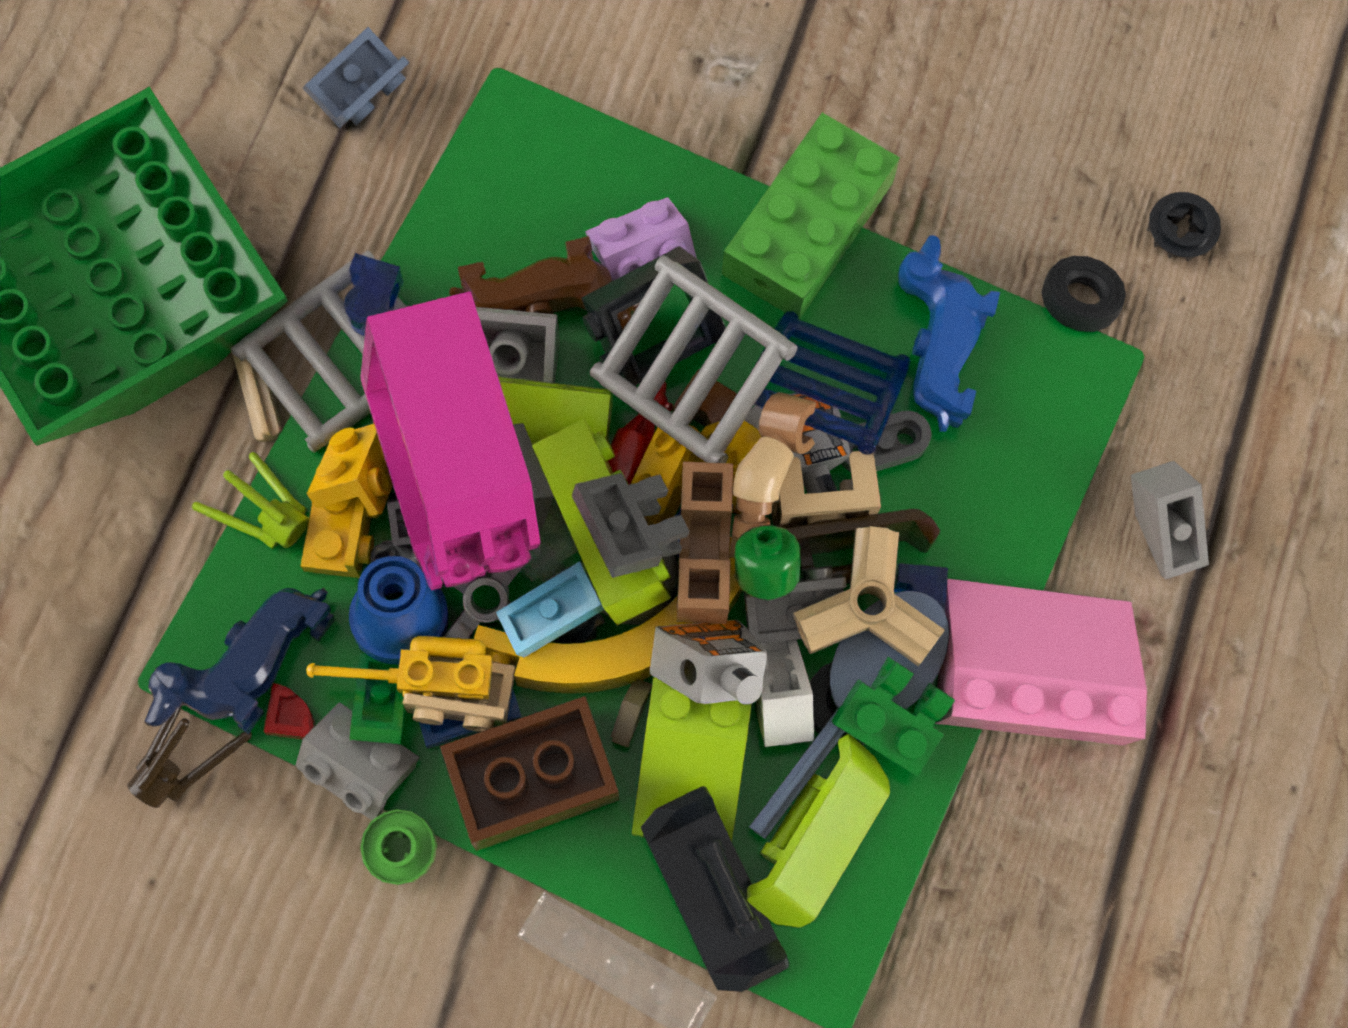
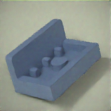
M367 27L307 82L302 89L339 128L349 120L357 125L375 108L370 100L382 90L388 96L406 79L401 71L410 62L404 56L398 60L372 30Z

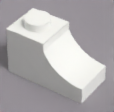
M797 640L761 643L766 649L767 660L763 679V691L756 700V712L764 746L790 745L814 741L813 693Z

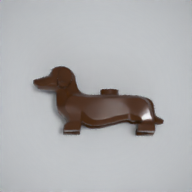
M587 236L565 242L566 259L548 257L503 279L496 277L482 279V276L486 274L483 261L458 267V273L462 289L452 287L449 294L453 296L471 291L475 307L553 314L575 307L587 311L581 297L613 280L607 267L593 260L590 237ZM640 302L616 314L623 330Z

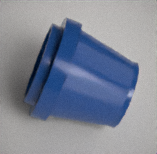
M400 556L383 557L369 564L362 572L358 581V591L350 605L349 623L357 645L371 658L379 662L399 665L401 649L410 650V643L414 637H444L448 627V608L443 592L440 588L431 591L424 573L410 559ZM403 593L402 597L397 600H387L385 598L390 594Z

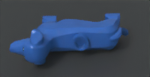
M930 235L919 252H910L906 255L899 266L898 283L903 291L922 299L930 310L928 328H921L913 346L912 354L920 357L913 384V395L916 403L922 409L937 416L939 431L945 432L949 424L952 427L958 428L962 424L963 419H967L971 415L976 390L967 388L963 393H959L958 386L960 380L958 374L978 341L980 331L985 326L987 316L993 317L995 315L1000 292L990 291L982 296L976 292L968 278L942 270L943 265L939 262L941 254L940 240L938 237Z

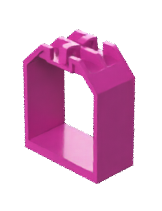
M471 291L368 316L360 379L413 552L431 591L442 587V579L446 587H452L484 576L486 572H505L524 566L531 559L529 550L538 548L540 544L532 485Z

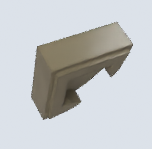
M640 679L632 682L622 701L611 735L613 738L612 742L625 747L629 746L652 688L651 683Z

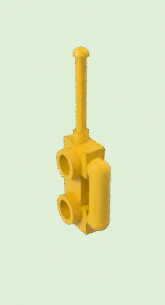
M416 636L410 643V650L401 649L399 668L376 670L317 666L315 663H311L307 666L306 672L311 678H314V675L388 680V683L397 684V690L399 693H403V697L405 693L428 697L435 695L483 700L489 699L493 659L491 655H485V645L477 639ZM430 656L463 658V661L459 663L430 661Z

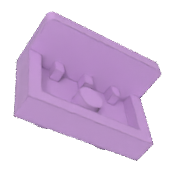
M668 197L659 201L648 202L638 210L618 218L607 219L599 226L585 231L586 236L590 237L593 252L601 264L607 267L613 281L679 246L696 258L688 222Z

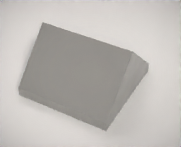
M476 307L497 376L555 383L560 345L557 315Z

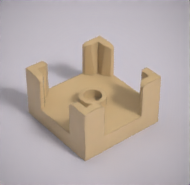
M873 450L850 453L849 462L852 479L843 480L839 486L840 491L804 494L801 462L798 457H794L781 485L779 500L772 504L773 525L785 529L878 514L881 502Z

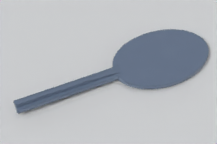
M916 591L895 593V595L945 630L919 667L870 631H863L840 641L830 671L831 694L838 709L858 679L871 687L887 657H890L914 673L905 688L894 696L892 701L907 709L920 698L927 684H932L936 678L948 647V621L942 607L934 598ZM881 600L868 607L864 613L868 615L881 613L883 611ZM836 712L749 826L762 838H767L838 743V739L844 735L845 731L834 725L831 721Z

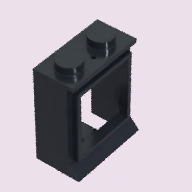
M679 246L663 254L708 283L700 260ZM661 256L581 297L588 313L582 317L584 325L591 338L595 342L600 341L605 353L599 356L601 363L605 361L623 331L616 314L641 302L659 273L655 270V264ZM684 291L690 304L693 297ZM711 309L708 310L676 364L718 342L726 329L720 315ZM667 339L635 356L632 353L619 375L634 386L641 383Z

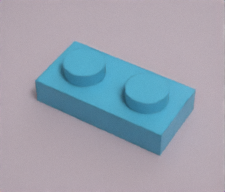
M578 562L498 610L496 614L516 655L524 658L600 613L604 608L585 565L582 562Z

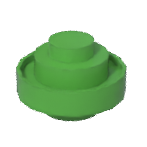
M396 809L383 812L370 822L363 833L360 849L363 863L371 875L384 883L402 885L415 882L427 873L435 860L437 843L433 829L424 818L412 811Z

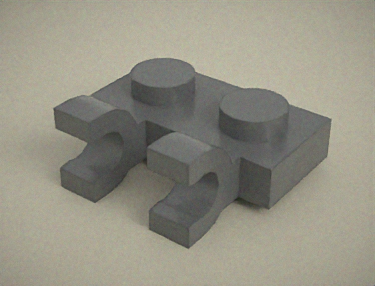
M622 473L575 484L572 493L573 500L612 578L656 567L659 565L662 557L680 554L682 550L678 539L687 537L690 532L682 515L674 516L649 526L644 518L645 516L659 514L661 507L657 499L666 497L668 493L661 475L652 476L627 485Z

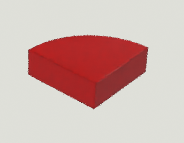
M273 683L263 732L266 735L303 740L316 726L310 708L291 689Z

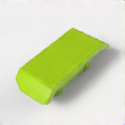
M850 734L838 739L840 759L828 779H824L816 774L811 777L770 843L766 842L760 852L765 859L775 864L767 878L747 888V901L774 924L800 928L815 920L889 797V780L879 762Z

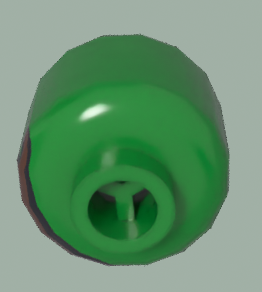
M760 525L750 528L741 534L735 544L734 554L735 578L740 588L748 595L763 600L783 597L794 590L800 579V545L796 537L787 529L775 525Z

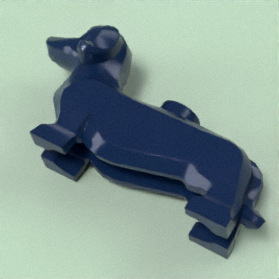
M323 587L313 594L307 595L294 588H285L272 594L247 623L240 620L230 629L224 641L228 649L211 668L197 670L173 662H167L158 666L149 679L148 688L153 695V701L144 723L153 727L160 726L178 708L186 705L207 719L215 720L233 717L234 721L238 723V727L249 734L264 714V711L257 706L258 702L255 699L266 693L275 681L291 641L299 637L303 630L309 627L311 637L319 642L334 623L335 618L330 613V606L322 602L326 599L328 592Z

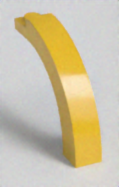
M730 537V542H729V554H730V546H731V539H732V537ZM729 558V612L743 591L735 578V558ZM677 596L656 616L627 632L587 643H548L524 658L516 655L505 632L478 625L474 639L484 643L485 655H491L494 663L517 666L514 678L516 685L519 687L543 692L589 693L619 688L632 684L636 679L644 680L652 676L650 674L655 627L692 623L677 622Z

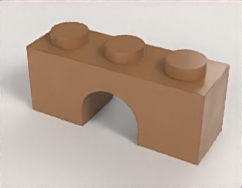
M683 462L681 515L690 532L687 537L680 539L682 550L679 554L677 622L727 624L730 591L729 542L732 513L733 464Z

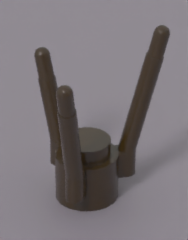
M181 706L165 723L161 724L146 755L136 766L138 771L128 782V789L137 799L151 807H160L167 797L177 802L187 788L251 739L252 733L242 732L189 774L178 780L177 776L180 774V769L168 758L189 727V720L186 718L181 719L169 737L168 735L181 711Z

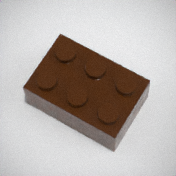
M585 696L440 746L471 844L476 851L619 801V792Z

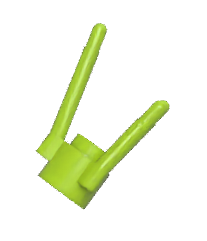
M255 452L249 454V459L283 502L277 499L269 502L230 470H226L223 473V477L262 509L258 517V522L263 525L262 529L200 502L192 504L194 511L264 542L271 549H275L278 544L284 548L292 546L305 532L309 523V517L305 515L307 508L293 498L272 470Z

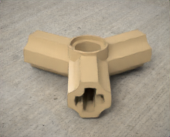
M873 526L856 528L850 589L793 613L797 630L810 654L863 631H870L918 667L945 630L894 594L899 532ZM864 594L877 596L883 604V611L877 615L865 614L858 606V597Z

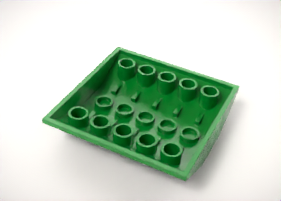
M150 86L0 168V387L36 446L138 412L217 366L232 352L231 347L261 326L288 302L285 294Z

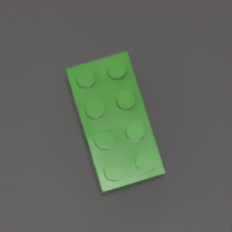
M822 112L724 250L722 275L799 321L893 184L900 157Z

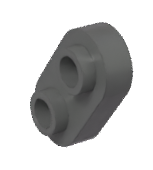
M900 411L848 428L845 434L850 453L856 447H863L867 451L873 450L877 472L921 457L929 445L931 428L927 420L920 414L913 411ZM903 433L908 434L912 437L913 443L904 445L898 441L897 436ZM848 458L841 464L846 470L851 472Z

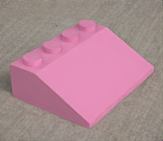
M954 579L944 580L942 609L948 621L949 639L947 652L938 672L937 688L955 699L946 715L941 720L935 722V724L1114 745H1126L1145 739L1147 687L1131 602Z

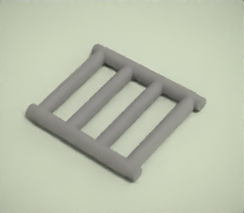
M366 251L359 257L351 260L231 347L232 353L241 361L244 359L248 360L308 435L305 441L313 453L328 445L329 440L335 433L344 428L354 426L371 412L366 395L360 396L300 320L323 305L363 354L365 327L338 296V293L360 278L387 312L407 307L375 269L374 266L377 265V262L370 251ZM283 332L287 334L346 407L324 424H322L262 349V347Z
M663 255L655 264V270L659 273L605 361L594 364L590 370V376L707 463H726L728 455L724 451L783 359L786 361L790 360L797 351V345L688 269ZM675 284L691 295L693 299L637 388L619 375ZM711 309L727 320L729 324L675 411L671 413L653 399L708 310ZM747 334L766 347L708 440L690 427L689 424L743 337Z

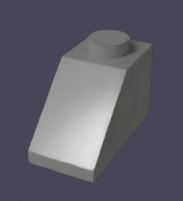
M1175 461L1132 474L1131 484L1135 516L1161 576L1166 580L1208 566L1201 484Z

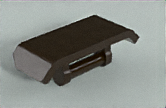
M906 509L785 528L796 537L800 545L801 578H803V569L815 568L812 555L854 549L856 528L873 526L899 532L898 541H906L923 553H927L933 546L941 531L932 517L919 509ZM852 564L832 567L833 575L840 574L845 576L846 584H850Z

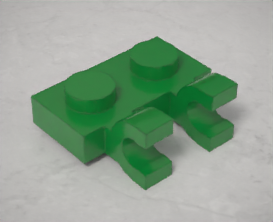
M887 657L871 687L858 679L831 721L840 729L918 777L945 735L933 727V725L946 715L955 699L931 683H928L913 711L910 712L892 701V699L905 688L914 673L890 657Z

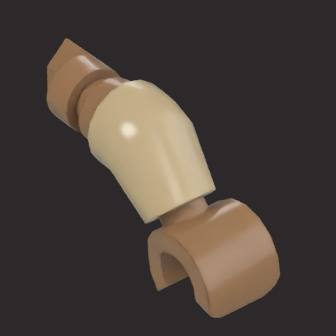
M777 392L765 403L759 420L761 438L740 462L735 474L732 494L737 497L736 509L741 511V514L734 516L729 558H735V544L741 534L753 527L770 525V520L765 515L772 512L773 502L779 500L781 485L794 459L792 452L804 454L815 445L812 437L802 435V430L806 419L814 413L816 402Z

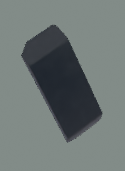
M699 787L656 808L641 826V830L716 989L743 992L786 970L790 962L769 919L747 901V888L752 883L717 812L707 787Z

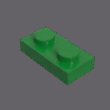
M360 653L358 668L389 670V668H399V665L379 662L367 654ZM357 678L349 740L401 744L404 697L402 696L403 693L398 692L396 683H388V680Z

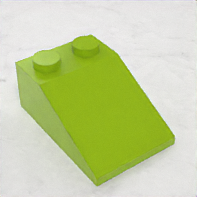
M653 678L633 820V836L644 837L641 826L656 808L699 787L705 786L713 798L717 812L732 841L751 704H742L738 700L709 704L696 703L661 680Z

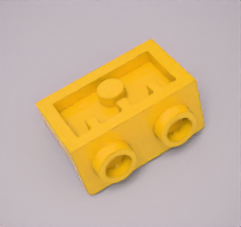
M359 497L316 508L312 503L300 565L302 570L305 572L360 578L363 564L371 563L370 553L374 547V537L368 535L371 518H378L379 515L371 517Z

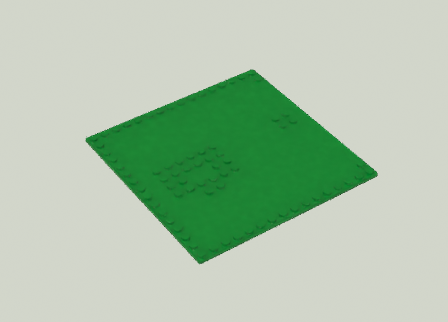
M494 68L490 71L376 268L407 307L451 296L449 291L452 287L462 289L458 273V267L483 261L486 274L482 276V279L493 277L503 279L548 257L566 259L565 242L587 237L586 230L599 226L607 219L621 217L642 208L648 202L659 201L668 197L688 222L696 258L701 262L709 285L797 345L795 355L788 361L785 359L781 361L754 406L762 400L769 399L777 392L793 394L831 385L845 431L854 425L900 411L916 412L929 423L931 439L921 457L876 472L881 502L878 514L906 509H919L932 517L941 531L927 553L919 551L906 541H898L894 594L905 591L921 592L934 598L942 607L945 579L1044 590L1144 361V354L1140 349L1099 331L1084 332L1066 327L1054 319L1045 307L941 262L943 265L942 270L968 278L976 292L984 296L990 291L1000 292L995 315L993 317L987 316L985 326L980 331L978 341L958 374L960 380L958 386L959 393H963L967 388L976 390L971 415L967 419H963L962 424L958 428L952 427L949 424L947 431L940 432L937 416L922 409L916 403L913 395V384L920 357L913 355L912 351L919 330L921 328H928L930 310L922 299L916 295L906 293L898 283L900 264L907 254L918 251L862 228L798 321L722 275L724 250L770 186L505 69ZM592 250L593 260L601 264ZM675 284L633 350V356L669 338L687 309L689 301L684 291ZM367 287L364 288L352 309V313L365 329L368 316L387 312ZM575 307L553 313L558 318L560 336L555 383L606 389L590 376L591 368L594 364L600 362L599 356L605 353L600 341L595 342L584 325L582 317L588 314L587 311ZM722 318L725 327H727L729 322ZM341 329L327 355L358 394L362 396L365 394L360 379L363 354ZM745 334L716 381L738 394L766 347ZM716 343L674 365L664 381L667 383L666 396L668 402L672 403L673 406L696 371L701 369ZM316 371L301 398L324 424L346 407ZM613 395L608 440L610 444L617 430L623 428L639 414L615 395ZM371 413L351 428L357 429L374 424ZM291 415L264 463L272 470L293 498L307 508L305 515L310 518L312 501L308 497L307 492L328 445L313 453L305 441L308 435ZM695 420L690 424L700 433L705 428V426ZM903 433L897 436L898 441L904 445L913 443L912 437L908 434ZM856 447L853 449V452L867 451V449ZM841 463L829 471L838 491H840L839 486L843 480L852 479L851 472L846 470ZM258 471L250 486L269 502L273 499L283 502ZM393 486L388 498L396 497ZM244 495L233 516L262 529L263 525L258 522L262 509ZM555 497L551 503L543 528L538 529L540 537L538 548L529 550L531 559L521 568L508 585L509 601L511 602L555 577L564 568L573 566L578 562L583 563ZM387 501L382 514L378 518H371L368 535L374 537V547L383 541L392 540ZM771 512L765 515V517L770 520V525H773ZM732 513L731 516L730 537H732L734 516L737 515L736 513ZM226 526L140 674L138 686L144 692L152 695L148 688L149 679L158 666L167 662L180 663L197 670H206L213 667L228 649L224 641L230 629L240 620L247 623L272 594L285 588H294L307 595H311L324 587L328 594L322 602L330 606V613L335 618L334 623L319 642L311 637L309 627L304 629L299 637L294 638L290 643L273 683L285 686L300 696L310 708L315 725L339 702L352 711L357 678L314 675V678H311L307 675L306 668L311 663H315L317 666L358 668L360 653H366L359 648L353 637L349 623V609L352 599L358 591L359 578L303 571L300 565L307 528L302 536L289 548H284L278 544L275 549H271L261 540ZM854 549L812 555L814 567H834L852 564ZM675 556L677 563L679 565V558ZM363 564L362 572L369 564ZM442 580L443 584L440 589L444 594L448 608V631L464 610V594L453 586L446 587ZM846 584L847 587L843 588L844 591L850 589V584ZM482 585L473 591L474 602L483 609L494 608L500 602V595L492 586ZM742 591L736 604L729 612L727 620H738L747 628L744 592ZM403 593L390 594L385 598L387 600H397L402 597ZM864 594L858 597L857 603L860 610L864 612L880 599L872 594ZM601 613L605 623L597 626V637L587 640L585 643L622 634L641 624L617 625L614 621L610 620L609 616ZM498 619L492 622L479 623L480 626L505 632ZM477 627L468 639H474ZM559 637L556 638L555 640L549 642V643L567 644V643L563 642ZM797 639L809 683L821 667L833 661L840 642L810 654L802 639ZM938 674L932 682V685L936 687L938 685ZM652 675L643 681L653 684V678L656 677ZM514 679L513 690L522 718L584 696L586 697L619 792V801L478 851L471 844L440 748L442 745L428 749L425 745L420 723L413 720L414 714L407 713L404 707L401 745L419 756L415 769L386 800L384 811L388 812L396 809L412 811L428 822L435 836L707 970L645 837L632 835L651 691L629 746L625 747L612 742L613 738L611 735L622 701L631 684L589 693H555L519 687ZM272 684L266 693L255 699L258 702L257 706L264 711V714L251 730L252 737L247 743L296 767L302 739L266 735L263 732ZM831 695V707L833 711L836 712L838 707L836 706ZM919 699L909 708H907V710L912 712L914 707L918 703ZM756 701L751 704L732 838L734 848L752 884L767 878L775 864L765 859L760 852L766 842L770 843L796 799L766 839L756 834L749 826L813 742L806 741L790 745L765 747L757 719ZM182 705V711L235 737L244 732L238 727V723L234 721L233 717L211 720L203 717L188 706ZM934 724L933 727L945 735L918 777L868 745H863L877 759L886 774L890 786L889 797L815 920L797 928L777 925L769 919L779 942L787 954L790 965L786 970L747 989L748 991L822 1028H852L982 729ZM814 729V740H815V738H816V737L818 736V734H819V733H817V732L815 731V729ZM838 744L835 745L814 774L828 779L840 759Z

